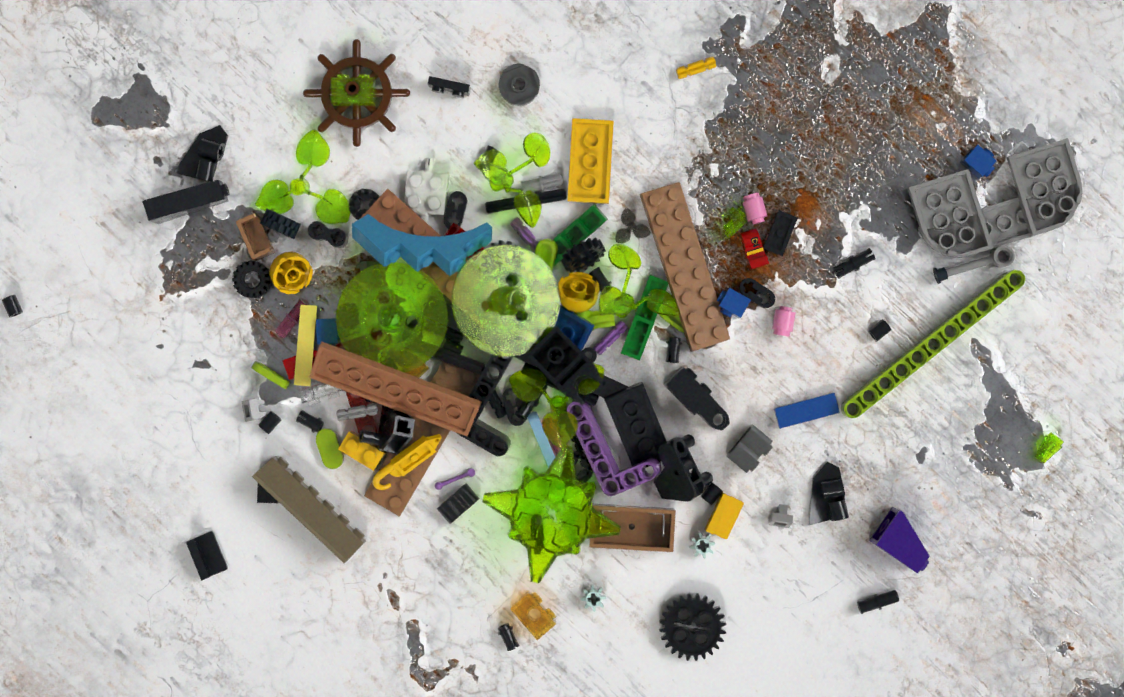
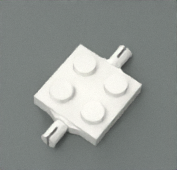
M426 158L425 170H407L404 203L416 214L420 215V218L426 223L428 222V216H444L446 211L449 174L433 171L434 158Z

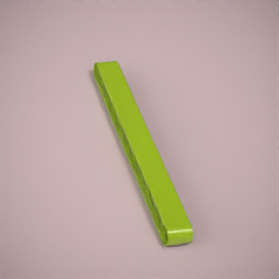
M1019 270L1004 273L846 399L841 405L842 414L848 418H857L1021 288L1025 283L1024 273ZM1012 274L1017 277L1016 285L1010 283L1009 278ZM995 287L1001 290L999 298H996L993 294ZM979 300H982L985 303V309L983 311H980L977 308V303ZM963 313H967L969 316L967 324L961 321ZM946 326H951L953 329V334L950 337L945 335L944 330ZM932 338L937 342V347L934 350H931L928 346V342ZM915 351L921 355L918 363L912 360V354ZM899 364L905 368V372L901 376L896 373V367ZM886 377L889 382L885 389H882L879 385L880 379ZM870 390L873 397L870 401L866 402L863 394L865 391ZM850 403L856 405V412L852 415L847 412V406Z

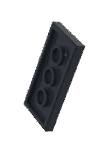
M643 382L604 397L631 465L633 466L650 458L661 462L658 448L660 444L667 441Z

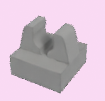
M251 399L241 401L245 422L258 420L267 415V412H260L258 409L259 405L265 404L264 400Z
M779 504L777 512H773L770 515L768 525L789 528L793 523V515H787L788 505Z

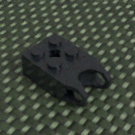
M557 326L526 355L565 396L576 400L581 406L585 404L578 391L581 381L593 379L602 386L606 383L600 377L597 367ZM557 354L561 356L558 361L555 359Z
M681 367L663 385L691 414H698L710 427L723 431L730 424L728 414L710 395L711 389L705 383L699 384L695 380L698 376L690 368L687 367L685 369ZM717 414H721L723 417L720 425L713 423V418Z

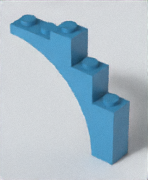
M367 214L352 223V238L384 267L396 262L401 257L417 272L434 262L451 276L456 272H460L466 266V257L473 255L475 251L487 246L492 241V226L486 222L475 229L460 234L419 236L394 230Z

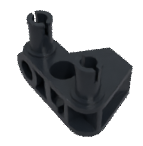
M382 405L378 433L362 429L359 433V442L376 445L377 450L399 454L413 437L415 419L408 414Z
M690 434L685 435L683 438L675 437L660 444L658 448V454L664 469L655 479L654 484L662 499L688 502L701 495L705 491V486L713 482L711 473L706 471L700 474L688 448L694 446L695 439Z

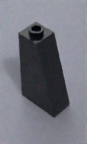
M215 180L146 199L142 202L148 221L160 224L228 202L227 196L230 193L226 183L223 184L222 181Z

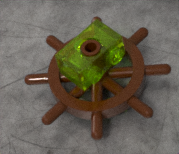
M355 39L352 42V57L342 59L333 64L324 54L318 55V61L328 71L323 78L321 89H305L303 95L304 97H321L322 104L329 114L318 126L319 132H324L336 121L342 126L353 129V145L359 147L361 145L362 128H367L380 122L389 132L396 130V126L385 114L390 107L392 97L410 96V90L392 89L385 70L396 60L394 54H389L378 65L369 59L361 57V42ZM352 67V78H349L348 74L342 73V71ZM361 67L367 68L372 72L370 74H361ZM377 78L380 79L383 89H376ZM376 97H382L381 103L377 108ZM349 106H353V119L341 115ZM361 106H364L371 115L361 119Z

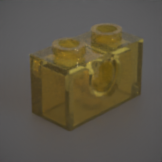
M529 590L510 606V610L535 639L538 640L556 625L555 618L557 616L549 607L547 609L544 608L541 604L543 600L536 592L532 594ZM531 609H538L541 615L539 618L533 619L529 616V611Z

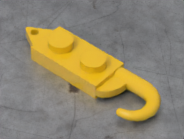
M437 434L429 437L423 435L390 460L389 464L374 475L372 480L373 486L378 490L390 488V483L380 485V480L388 474L395 477L405 476L436 453L435 449L442 439L441 435Z

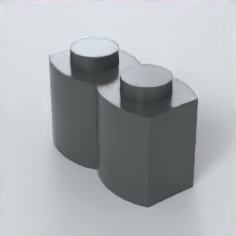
M752 424L728 452L726 457L746 473L749 470L752 472L760 463L757 461L762 454L766 456L773 447L771 445L773 441Z

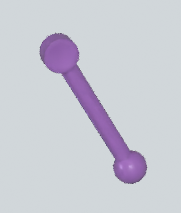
M470 468L466 473L444 482H436L435 488L440 490L443 486L467 476L473 477L475 470Z

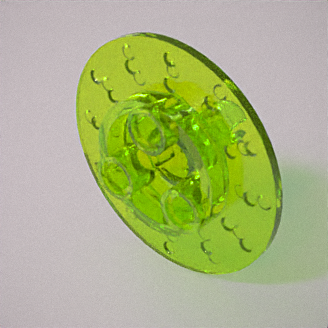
M514 245L492 246L473 255L459 271L452 290L453 315L464 337L479 350L501 357L522 355L530 352L555 327L560 311L558 284L549 266L535 253ZM508 275L511 276L513 279L512 286H509L506 283V277ZM512 296H514V305L510 304V302H512ZM483 301H486L489 305L487 312H484L481 308ZM518 310L521 311L523 315L521 321H518L516 319V313L518 312Z
M398 262L390 263L386 267L376 264L359 272L344 288L336 310L337 331L346 351L402 372L414 370L434 356L444 340L448 325L446 302L437 284L423 271L419 270L417 272L410 265ZM383 292H387L390 295V300L386 304H382L379 300L380 294ZM392 313L398 314L397 319L399 321L396 324L390 322L389 316ZM411 316L416 317L418 320L417 326L414 328L407 326V319ZM375 328H380L383 332V336L379 340L374 339L372 336Z

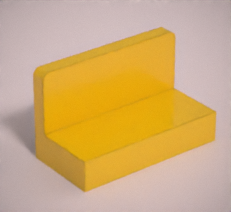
M722 492L704 530L723 539H728L744 503Z

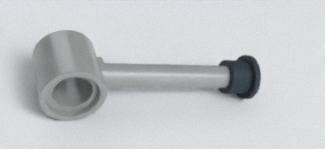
M999 246L994 248L987 257L947 269L945 267L940 269L933 268L936 282L940 284L941 281L948 279L949 276L993 264L996 267L1009 266L1014 261L1015 254L1010 247ZM1000 251L1006 254L1004 262L998 260L997 255Z

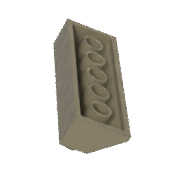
M276 456L272 457L252 478L343 563L348 561L366 542L364 539L365 535L358 528L353 529L348 524L350 521L343 514L338 515L333 510L335 507L327 499L323 501L318 496L319 491L312 485L308 487L303 482L304 477L297 471L293 473L288 468L289 463L282 457L277 458Z

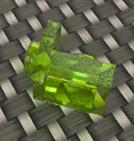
M732 207L728 211L736 221L734 222L731 219L723 227L725 232L722 235L727 241L747 222L745 220L746 215L739 208L735 209Z

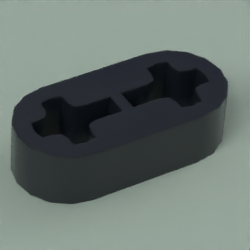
M455 191L448 199L444 215V225L448 229L450 228V222L447 219L452 218L453 212L457 213L456 219L459 220L457 225L461 227L467 207V197L463 192ZM460 195L464 203H460L458 210L454 209L455 202L452 199Z
M751 278L740 282V293L751 299L753 303L761 308H769L774 305L775 295L771 290ZM751 282L753 284L752 288L757 292L755 294L751 291L745 293L744 283L749 284ZM759 293L764 296L769 294L771 302L762 304L763 299L757 295Z
M511 387L503 392L502 398L509 422L512 425L520 426L525 421L520 419L521 422L512 420L511 416L514 415L513 408L517 407L518 410L523 400L520 391ZM508 391L518 395L515 398L516 405L512 406L511 400L506 399V396L509 395Z

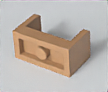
M253 213L235 221L252 260L258 261L275 253L264 226L260 224L261 219L258 214Z

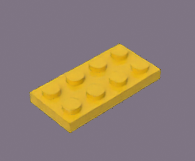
M572 118L567 202L609 204L614 121Z

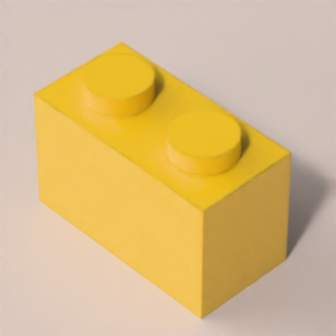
M353 431L347 433L338 448L341 452L373 471L377 469L387 453L377 450L376 445L359 442V435Z

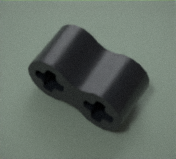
M319 221L312 222L308 227L309 236L316 241H328L330 245L336 248H343L348 243V235L341 229H329ZM320 227V229L323 230V233L317 235L314 232V229H319ZM340 233V236L343 238V240L338 241L337 244H335L336 240L333 239L334 235L338 236Z
M465 483L443 502L437 510L451 524L480 498Z

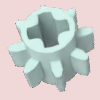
M699 532L698 538L691 537L694 545L689 546V548L696 549L695 557L700 553L706 559V553H714L711 550V546L715 545V542L708 541L710 539L709 534L706 537H702L701 532ZM701 540L707 544L704 546V550L697 547V545H700Z
M592 585L589 591L583 589L586 597H581V601H586L585 609L590 606L593 607L595 612L597 606L604 607L601 600L607 598L605 595L600 594L603 590L602 587L596 590L594 585ZM592 593H595L596 597H599L598 599H596L595 603H592L591 599H588L591 597Z

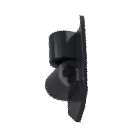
M221 125L199 133L175 169V173L208 182L213 181L218 161H221L228 139V135Z
M828 461L813 478L809 517L810 525L829 520L838 521L849 518L840 468Z

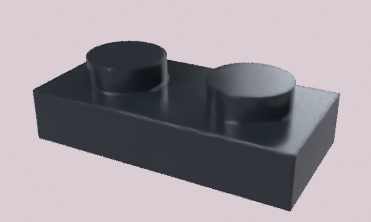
M431 76L428 79V86L432 88L431 91L443 94L444 91L452 92V96L464 98V95H470L471 86L469 84Z
M778 210L763 246L764 250L782 257L798 217Z

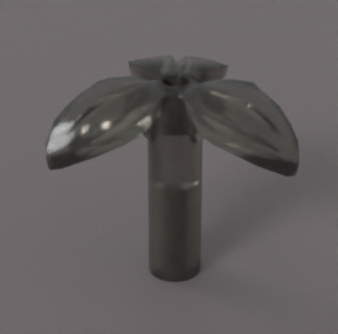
M625 208L621 214V222L627 228L617 231L615 236L617 243L628 242L631 232L634 233L636 238H645L651 234L646 225H636L634 223L636 217L628 208Z

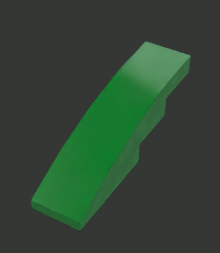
M595 204L553 239L558 247L554 267L563 259L562 255L567 253V249H572L574 244L578 245L581 240H586L608 220Z
M649 275L621 354L640 361L668 287V281Z

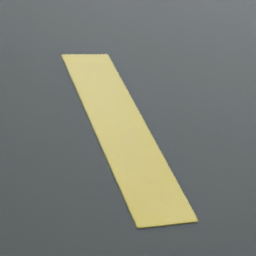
M314 305L300 306L294 385H311V378L309 376L312 370L317 306Z

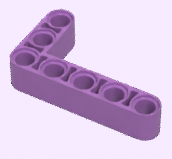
M576 400L568 405L567 415L604 494L615 496L652 480L660 473L661 465L658 460L653 458L620 471L590 405L585 403L581 406ZM575 405L581 407L582 414H578L575 411ZM584 424H587V425L590 426V429H591V432H590V433H587V432L584 430V428H583ZM592 443L598 444L599 452L594 451ZM601 462H605L608 465V471L602 469ZM646 465H650L653 468V474L646 471ZM628 473H632L635 476V482L628 479ZM614 481L617 489H612L609 482Z

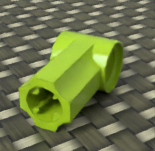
M613 308L575 313L595 325L592 331L597 328L615 326Z

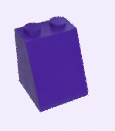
M892 507L869 541L909 569L919 573L920 570L923 571L927 567L930 556L904 512Z

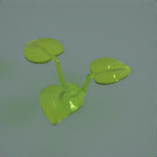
M311 130L305 134L297 145V161L300 164H308L300 178L292 180L289 187L284 181L278 179L266 183L255 203L258 208L264 211L267 208L278 214L286 213L294 205L291 194H307L321 199L315 208L316 214L321 221L327 224L347 223L349 221L350 206L342 192L336 189H328L323 197L310 191V184L305 179L312 165L320 167L330 157L329 145L317 130Z
M530 133L524 138L523 149L530 158L511 171L506 169V157L498 150H490L481 154L473 163L489 181L493 191L499 192L505 189L506 193H519L514 197L515 208L520 217L531 228L536 226L541 215V201L537 194L531 190L523 192L522 189L511 188L514 183L512 174L532 161L537 167H543L549 162L550 146L541 133Z
M613 244L608 252L609 260L615 267L627 269V275L622 292L613 286L605 287L599 297L600 315L614 314L620 318H626L632 309L636 310L640 304L648 301L647 307L651 311L660 315L678 316L680 312L673 296L665 290L652 289L649 292V297L645 296L636 303H634L633 296L625 294L632 272L631 269H639L641 259L632 248L622 244Z
M593 363L603 379L604 367ZM522 369L515 372L509 377L513 393L517 398L525 402L536 400L540 396V392L544 394L547 402L550 403V413H547L543 418V431L555 446L564 449L578 428L576 417L572 413L567 412L566 402L569 401V397L557 395L550 398L546 390L543 389L546 384V377L538 370ZM584 379L579 384L578 391L582 395L590 394L599 387L600 383L593 379Z

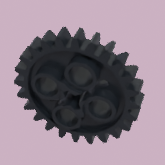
M688 593L687 599L680 595L679 602L672 599L674 605H666L669 611L661 613L665 619L659 620V623L664 625V627L659 628V632L665 633L661 636V640H668L665 647L672 646L671 654L678 651V658L685 654L687 661H689L690 656H693L695 661H697L698 655H701L703 659H706V652L713 655V647L719 650L717 641L724 642L720 634H726V631L721 629V627L727 624L724 621H720L725 616L723 613L717 614L721 608L719 606L713 608L714 600L707 603L706 595L701 600L699 593H696L695 598H692L691 594ZM682 610H687L690 613L689 617L685 620H681L678 617L679 612ZM707 613L710 615L707 623L699 621L701 614ZM678 622L690 626L692 625V622H695V625L697 627H708L711 628V630L705 631L699 628H694L693 631H690L689 627L675 626L674 623ZM678 631H685L686 637L683 640L675 638V634ZM699 634L707 636L706 641L702 644L696 642V637Z

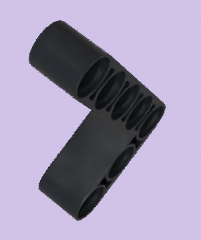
M502 343L496 348L469 397L481 401L468 436L457 433L495 456L505 455L510 448L511 441L507 435L479 420V417L514 357V348L508 343ZM499 350H507L509 358H502ZM489 368H497L499 371V375H491L489 372ZM486 385L489 393H482L479 390V386ZM477 431H484L487 434V438H480ZM502 441L505 448H497L495 442Z

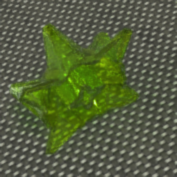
M563 445L544 473L528 465L524 467L522 483L518 489L484 493L483 503L510 520L511 527L507 533L508 537L527 548L530 581L534 583L541 582L557 556L579 554L585 539L615 536L620 533V525L593 508L592 500L597 487L595 482H579L576 480L572 446ZM548 507L551 508V510H555L556 519L554 516L548 513Z

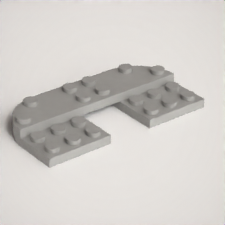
M1063 139L1006 157L1018 197L982 209L969 169L908 187L907 189L920 227L918 230L923 240L929 247L942 255L966 257L1045 233L1066 224L1074 216L1082 198V182L1069 139Z

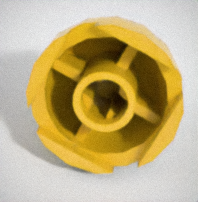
M293 251L284 252L273 260L269 275L273 285L280 292L296 294L300 292V289L306 288L309 285L313 269L309 261L301 254Z
M571 272L569 276L565 278L563 276L558 283V300L568 311L574 313L588 311L595 305L598 299L599 283L592 280L590 274Z

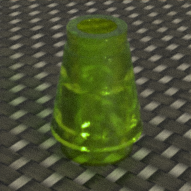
M1050 432L1048 436L1045 435L1035 457L1045 464L1062 448L1061 445L1064 441Z

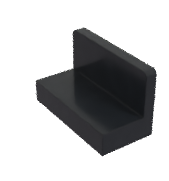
M213 531L186 542L201 581L228 569Z

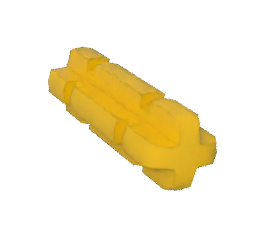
M709 57L705 61L700 60L687 64V67H678L676 69L678 78L683 79L687 75L692 76L704 72L706 69L715 68V58Z

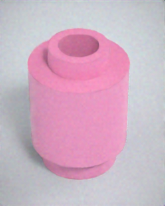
M759 193L744 196L742 204L747 221H752L753 225L764 222V218L768 215L763 198L760 197Z
M780 306L779 310L775 309L772 329H774L773 334L790 337V332H793L796 312H792L791 307Z

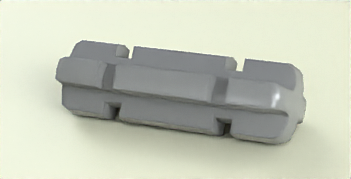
M373 403L367 406L351 407L348 410L340 409L336 412L338 421L347 420V418L365 417L367 414L369 416L378 414L377 404Z

